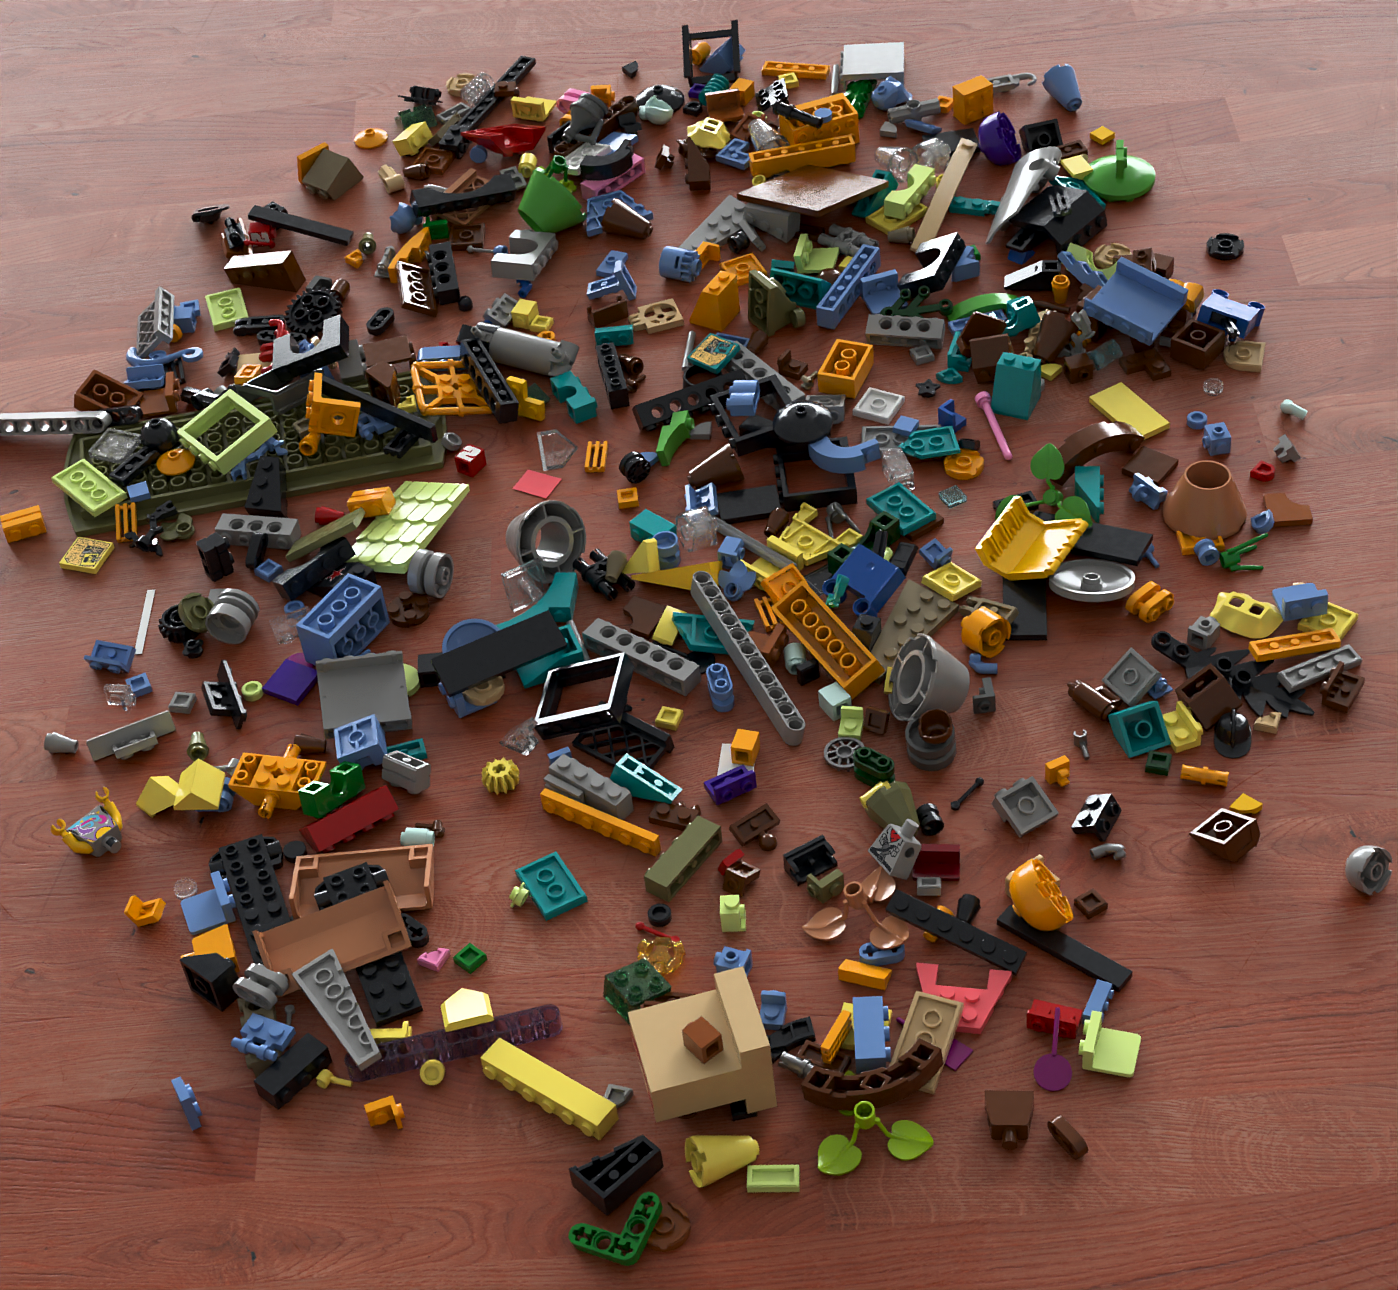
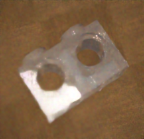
M901 447L881 451L882 470L890 486L900 482L909 491L914 490V471Z

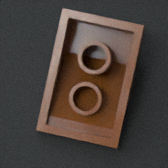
M94 369L74 393V408L79 411H96L104 408L137 405L144 394ZM113 412V419L120 420V415L117 412Z

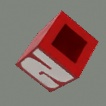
M252 222L248 232L250 241H274L276 229L267 224ZM252 245V247H261V246H263V245Z
M469 443L454 457L457 472L472 478L487 464L484 449Z

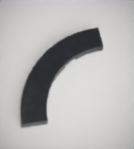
M810 1016L781 1026L780 1030L770 1036L767 1035L772 1065L781 1057L784 1051L789 1052L803 1045L806 1040L816 1041ZM743 1100L730 1103L733 1121L757 1117V1112L747 1114Z

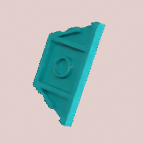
M673 612L672 621L690 651L728 654L704 615ZM739 619L747 632L753 630L754 620Z

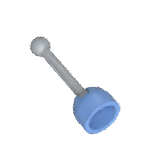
M498 245L493 250L474 248L473 246L467 247L469 253L473 251L493 253L494 256L496 253L508 254V248L504 245Z

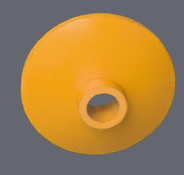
M368 128L358 133L354 141L356 146L360 148L373 149L383 145L387 141L388 135L382 129Z
M173 449L162 454L158 458L156 466L158 471L164 475H180L194 466L195 456L187 449Z

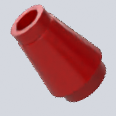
M325 506L317 507L315 523L327 525L345 516V512Z

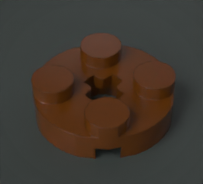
M410 591L401 592L387 607L391 622L402 628H409V624L416 623V626L420 625L430 615L428 599L423 595L411 593Z

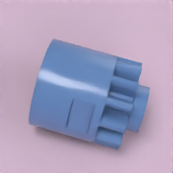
M666 246L660 256V276L694 282L695 277L700 274L702 268V261L699 259L700 254H698V251Z

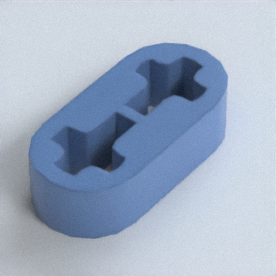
M871 942L865 943L859 949L860 962L874 966L898 963L905 957V946L903 944L892 948L896 950L893 953L891 949L881 950L874 947ZM867 953H872L873 956L869 957Z

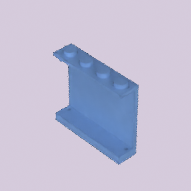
M1120 257L1117 261L1116 272L1092 300L1084 299L1083 309L1088 316L1150 346L1184 306L1187 300L1188 289L1130 260Z

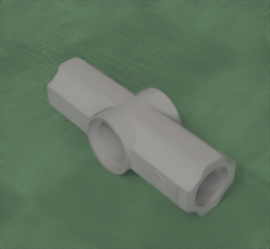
M938 98L922 102L910 100L904 106L888 109L887 116L889 122L893 124L904 122L906 119L921 121L922 117L940 114L941 107Z

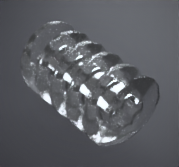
M486 73L477 74L476 77L461 89L460 96L462 101L467 106L473 107L494 85V80Z

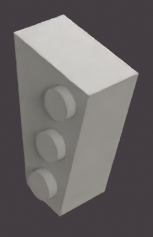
M747 203L744 206L743 219L786 243L800 230L799 213L753 203Z

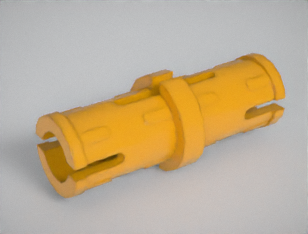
M1183 764L1180 779L1198 781L1202 785L1210 783L1227 787L1229 772L1210 770L1207 766L1199 768Z

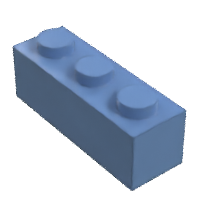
M1097 979L1083 1012L1082 1024L1085 1023V1020H1090L1092 1010L1102 1012L1103 1022V1013L1108 1010V1001L1114 995L1112 983Z

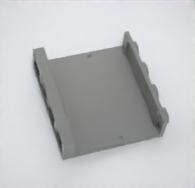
M391 650L386 653H367L362 656L349 655L343 658H325L316 661L325 740L335 738V728L375 714L384 732L412 729L402 651Z

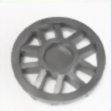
M838 737L831 740L825 746L824 759L827 765L836 768L837 771L847 770L849 772L850 769L854 768V751L865 746L856 738Z

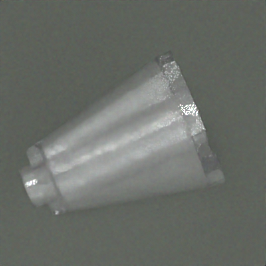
M754 119L748 125V131L755 152L790 146L788 140L762 119Z
M881 146L874 154L875 161L884 171L890 172L899 183L907 182L908 171L915 164H919L917 153L908 147Z

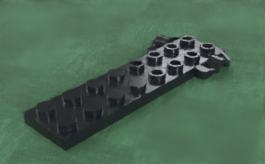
M260 834L218 848L219 851L210 858L208 864L211 873L219 871L222 879L227 878L255 964L260 963L264 965L252 931L265 932L291 922L274 872L283 866L284 855L279 840Z
M365 862L324 877V881L315 888L314 897L320 911L383 887V881H389L385 869L380 865H368ZM401 951L356 968L377 1028L423 1011Z

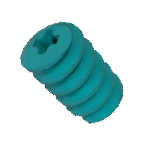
M715 73L699 94V101L702 105L706 106L705 93L729 90V81L723 75Z

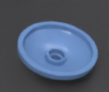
M482 619L463 620L452 626L446 633L442 643V653L454 650L500 629L493 623Z

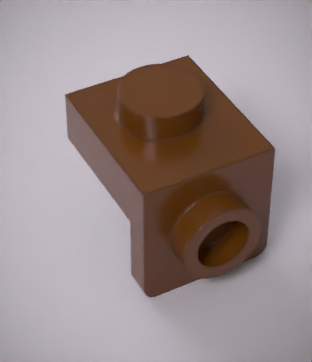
M515 81L495 83V97H520L519 88H516Z

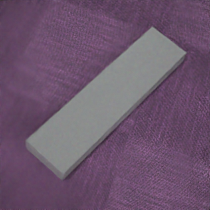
M1348 644L1278 672L1277 679L1291 693L1328 678L1332 667L1336 668L1339 661L1344 662V671L1361 665L1362 658Z

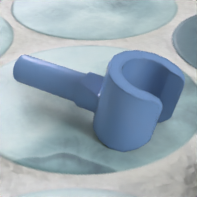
M1151 543L1143 557H1147L1153 566L1158 568L1160 565L1152 555L1154 546Z

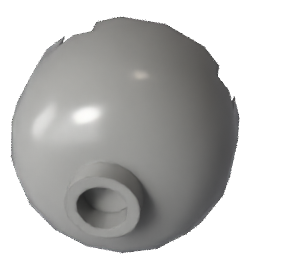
M1372 845L1360 846L1349 855L1345 864L1346 878L1351 886L1368 895H1373L1374 891L1376 893L1381 892L1392 874V871L1388 870L1389 862L1393 863L1390 853L1384 848Z

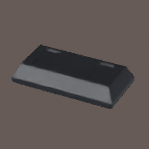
M899 542L890 563L900 568L904 576H906L919 547L915 544Z

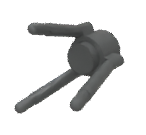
M834 502L827 507L826 513L828 516L825 520L830 537L834 539L832 522L839 524L844 520L853 530L860 534L861 531L848 517L847 513L844 512L839 503Z

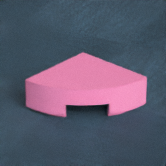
M438 948V951L428 954L425 952L417 959L418 965L439 972L451 955L450 950Z

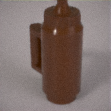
M1079 680L1067 683L1069 687L1068 695L1073 701L1103 722H1109L1108 715L1118 712V707L1123 703L1120 697L1104 686L1094 689L1089 684Z

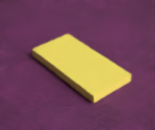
M1122 382L1089 397V403L1113 423L1120 421L1132 425L1145 439L1170 428V422Z

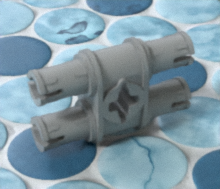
M834 223L829 228V234L836 237H831L825 233H821L818 237L820 245L828 248L839 247V253L845 257H854L863 244L879 247V241L867 237L865 233L857 232L851 227L843 228Z

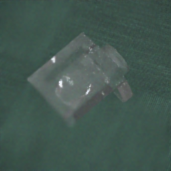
M105 684L103 691L108 704L122 705L125 714H130L132 707L136 704V695L133 693L131 686Z

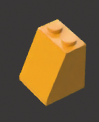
M720 271L711 280L699 296L689 319L690 323L720 332L727 327L740 312L737 275Z

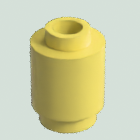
M525 153L521 156L518 171L522 173L523 177H531L537 165L536 156L531 153Z

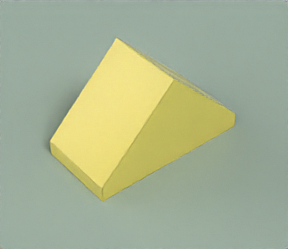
M655 538L643 540L622 572L630 574L660 570L657 540Z

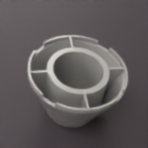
M544 501L518 515L510 522L506 531V545L528 576L539 582L552 583L556 572L573 573L575 571L572 566L575 559L578 560L581 553L585 552V526L579 513L573 507L561 501ZM541 529V540L538 548L536 549V536L538 531Z
M917 633L915 638L910 637L899 650L891 670L889 682H893L892 694H888L891 712L896 719L901 721H911L916 716L933 709L945 710L947 713L956 712L963 705L969 690L970 677L967 667L930 636Z

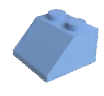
M732 37L710 55L699 70L701 72L725 74L727 71L730 73L734 69ZM739 43L740 61H741V60L743 59L742 54H743L746 50H745V49L741 46V44Z

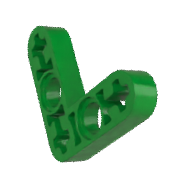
M653 1192L643 1193L637 1199L621 1235L585 1223H578L570 1229L568 1234L569 1240L577 1250L625 1266L633 1265L639 1260L662 1212V1203L657 1194ZM653 1201L654 1207L649 1206L648 1209L646 1210L645 1205H646V1204H647V1205H650L651 1202ZM636 1224H645L643 1232L639 1234L632 1233V1229ZM585 1233L587 1238H589H580L578 1241L577 1236H582ZM610 1239L611 1244L607 1249H598L600 1241ZM631 1248L633 1252L627 1253L624 1256L621 1250L628 1251Z

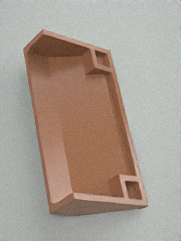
M433 844L296 856L289 895L293 919L296 920L319 911L314 893L315 888L324 881V877L365 862L368 865H380L385 869L400 911L433 908Z
M388 880L383 881V887L265 932L252 931L264 966L273 972H281L288 979L289 988L282 996L275 995L277 999L301 990L294 980L292 973L330 949L334 950L345 973L412 947L397 900Z

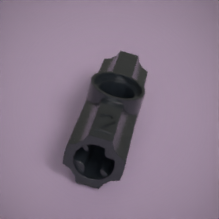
M187 386L182 389L180 397L183 402L193 405L196 410L200 411L207 408L220 395L214 394L210 388L199 390Z

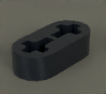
M253 533L245 560V565L248 569H255L263 563L268 546V535L266 533Z
M401 913L412 947L421 948L427 945L429 942L427 928L408 914Z

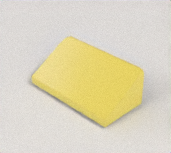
M1080 155L1061 160L1060 162L1067 172L1076 179L1083 180L1084 177L1093 171V168Z

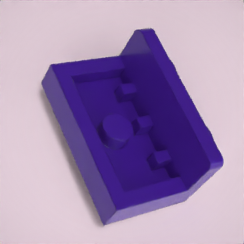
M744 765L704 782L705 790L716 805L729 801L757 787L755 772L753 770L748 771Z

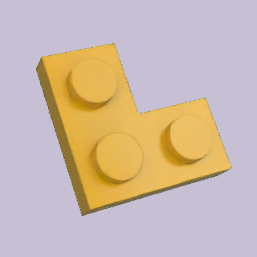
M509 376L506 382L519 401L518 415L543 421L545 419L544 401L528 397L527 380Z

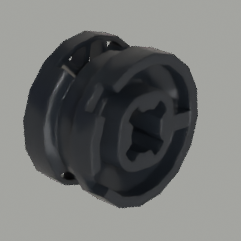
M634 451L622 458L619 470L629 482L636 484L646 479L650 473L651 465L642 454Z

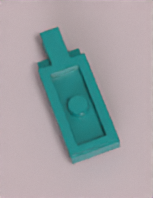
M954 196L949 206V212L983 217L985 214L995 215L1000 202Z

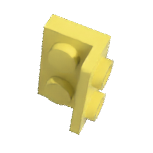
M1178 701L1175 711L1162 715L1170 738V745L1175 753L1200 746L1201 735H1203V728L1193 718L1190 708L1186 707L1182 701Z

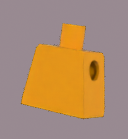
M227 924L193 938L194 952L181 956L182 958L218 953L224 958H230L236 966L235 972H240L232 936Z

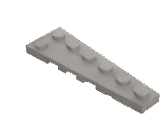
M330 949L292 973L296 983L361 1071L382 1058L333 949Z

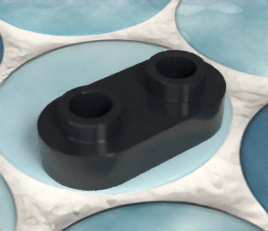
M384 307L377 310L366 323L368 333L374 336L381 335L395 319L393 309Z

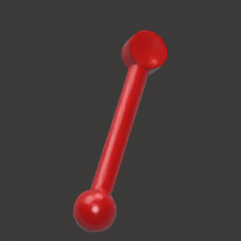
M249 239L244 240V245L246 246L263 245L274 248L276 245L274 241L257 242L250 241Z
M637 922L635 925L638 931L644 930L670 941L673 946L680 944L678 936L671 937L645 926L643 922Z

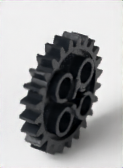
M316 287L315 291L309 288L308 293L303 291L302 296L296 295L297 300H291L293 304L287 305L289 310L285 311L287 316L284 317L285 323L291 332L307 334L309 338H311L312 334L318 336L319 332L323 333V320L343 313L341 310L343 308L342 301L335 291L332 292L331 288L326 290L323 287L320 290L319 287Z

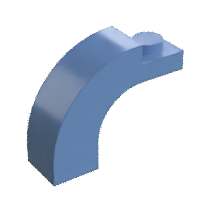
M827 436L818 442L808 444L809 456L813 462L820 468L833 473L847 474L866 470V463L881 458L879 443L876 438L853 447L837 446Z

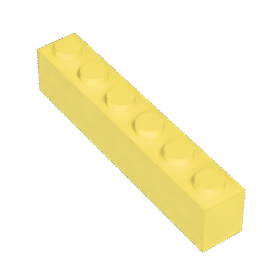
M498 1038L480 1058L483 1073L489 1079L498 1080L508 1090H515L527 1101L539 1104L547 1113L556 1114L566 1124H573L589 1137L593 1136L601 1140L619 1119L616 1104L501 1038Z

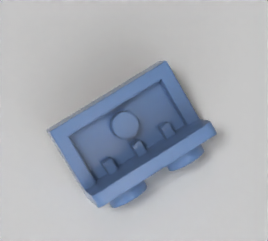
M163 364L126 368L127 380L124 384L139 392L143 388H149V390L161 389L160 387L166 382Z
M712 482L697 490H694L690 484L685 486L686 494H684L687 503L685 510L689 518H693L699 524L710 518L711 515L719 514L717 490Z
M96 640L91 656L85 655L84 660L90 664L89 667L96 670L107 668L108 671L117 674L120 671L129 673L136 649L133 646Z

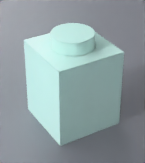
M837 681L818 690L819 706L833 721L841 718V706H852L851 696Z

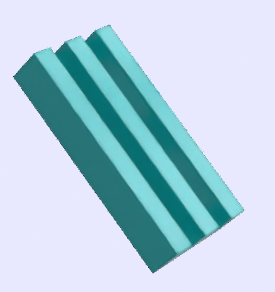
M423 738L387 747V753L397 750L419 760L428 758Z

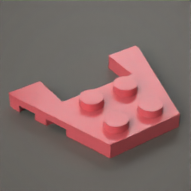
M916 963V972L920 981L921 992L964 1003V1009L956 1032L981 1034L994 1012L996 1003L1002 998L1004 989L1012 980V971L990 969L987 989L937 985L938 964Z

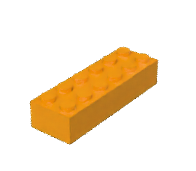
M804 580L771 607L780 621L786 625L790 632L817 659L829 675L851 696L852 700L885 672L872 653Z

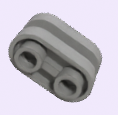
M260 963L250 964L244 972L246 978L240 977L233 985V990L239 997L266 1010H270L276 1004L277 997L275 995L282 996L289 988L288 979L284 974L273 972Z

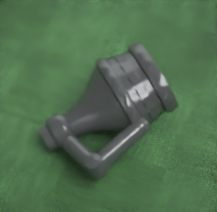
M583 93L569 107L571 123L563 131L562 139L567 143L577 140L594 146L604 124L602 118L608 113V108L596 96ZM594 128L591 136L578 134L585 129Z

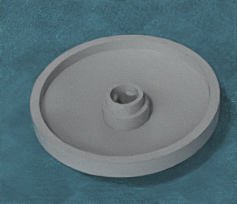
M1079 559L1061 563L1053 575H1049L1048 583L1050 589L1062 597L1084 602H1104L1129 595L1135 588V574L1128 567L1116 562L1100 559Z

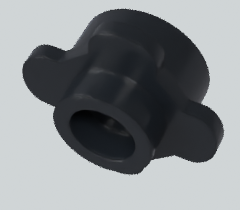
M202 639L185 641L183 643V655L191 659L200 657L203 653L202 645L204 641Z

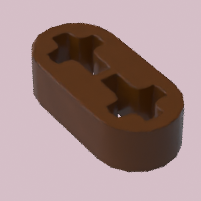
M1058 1115L1047 1122L1051 1135L1073 1159L1077 1160L1088 1153V1146L1085 1140L1063 1116Z

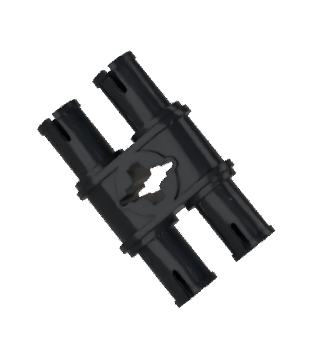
M599 549L592 550L589 558L595 562L591 566L581 557L573 561L572 566L581 574L582 580L589 583L595 592L602 593L609 601H612V598L615 599L618 595V591L612 585L617 583L626 592L635 587V581L623 572H621L616 583L608 582L605 579L607 556Z

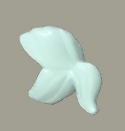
M656 95L652 96L645 106H639L640 119L649 120L656 125L666 124L673 116V109L666 102L658 100Z

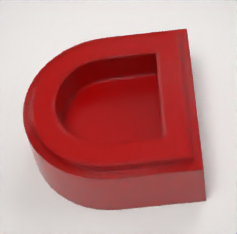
M1261 460L1250 471V477L1263 482L1271 481L1275 477V467Z

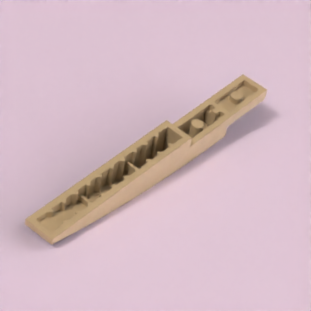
M961 137L912 243L911 251L916 252L921 243L936 238L976 150L977 143Z

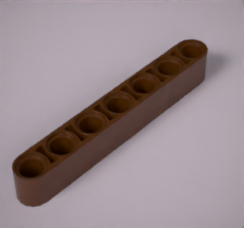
M625 96L608 108V113L602 118L604 124L596 143L620 128L619 115L634 112L635 117L637 116V104L634 96ZM594 128L585 129L578 134L591 136ZM573 140L567 143L562 141L554 148V153L565 158L585 142Z

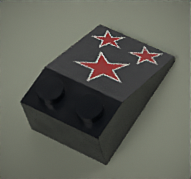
M345 562L307 591L324 598L348 573L374 584H377L374 569L359 562Z

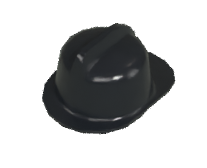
M1232 708L1231 712L1223 714L1219 718L1218 724L1215 725L1214 745L1219 754L1234 759L1240 758L1250 751L1251 727L1247 718L1240 713H1236L1235 708Z

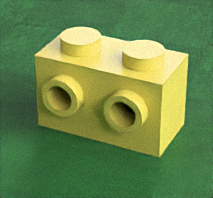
M426 122L411 124L392 142L400 156L409 154L413 156L419 152L418 149L429 143L428 140L433 135Z

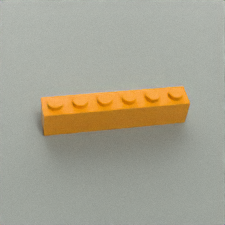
M851 135L749 153L750 172L753 178L757 175H764L765 178H768L773 174L785 170L791 172L806 165L823 168L856 162L855 143Z

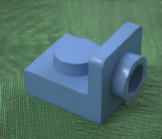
M762 990L760 1017L764 1029L780 1030V1027L784 1025L787 1011L786 993L776 990Z

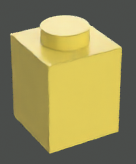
M520 299L511 311L513 327L529 329V325L535 316L539 315L536 301Z

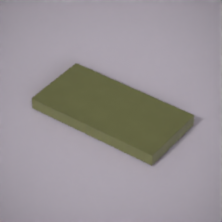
M361 507L296 540L285 557L289 562H292L357 529L366 512Z

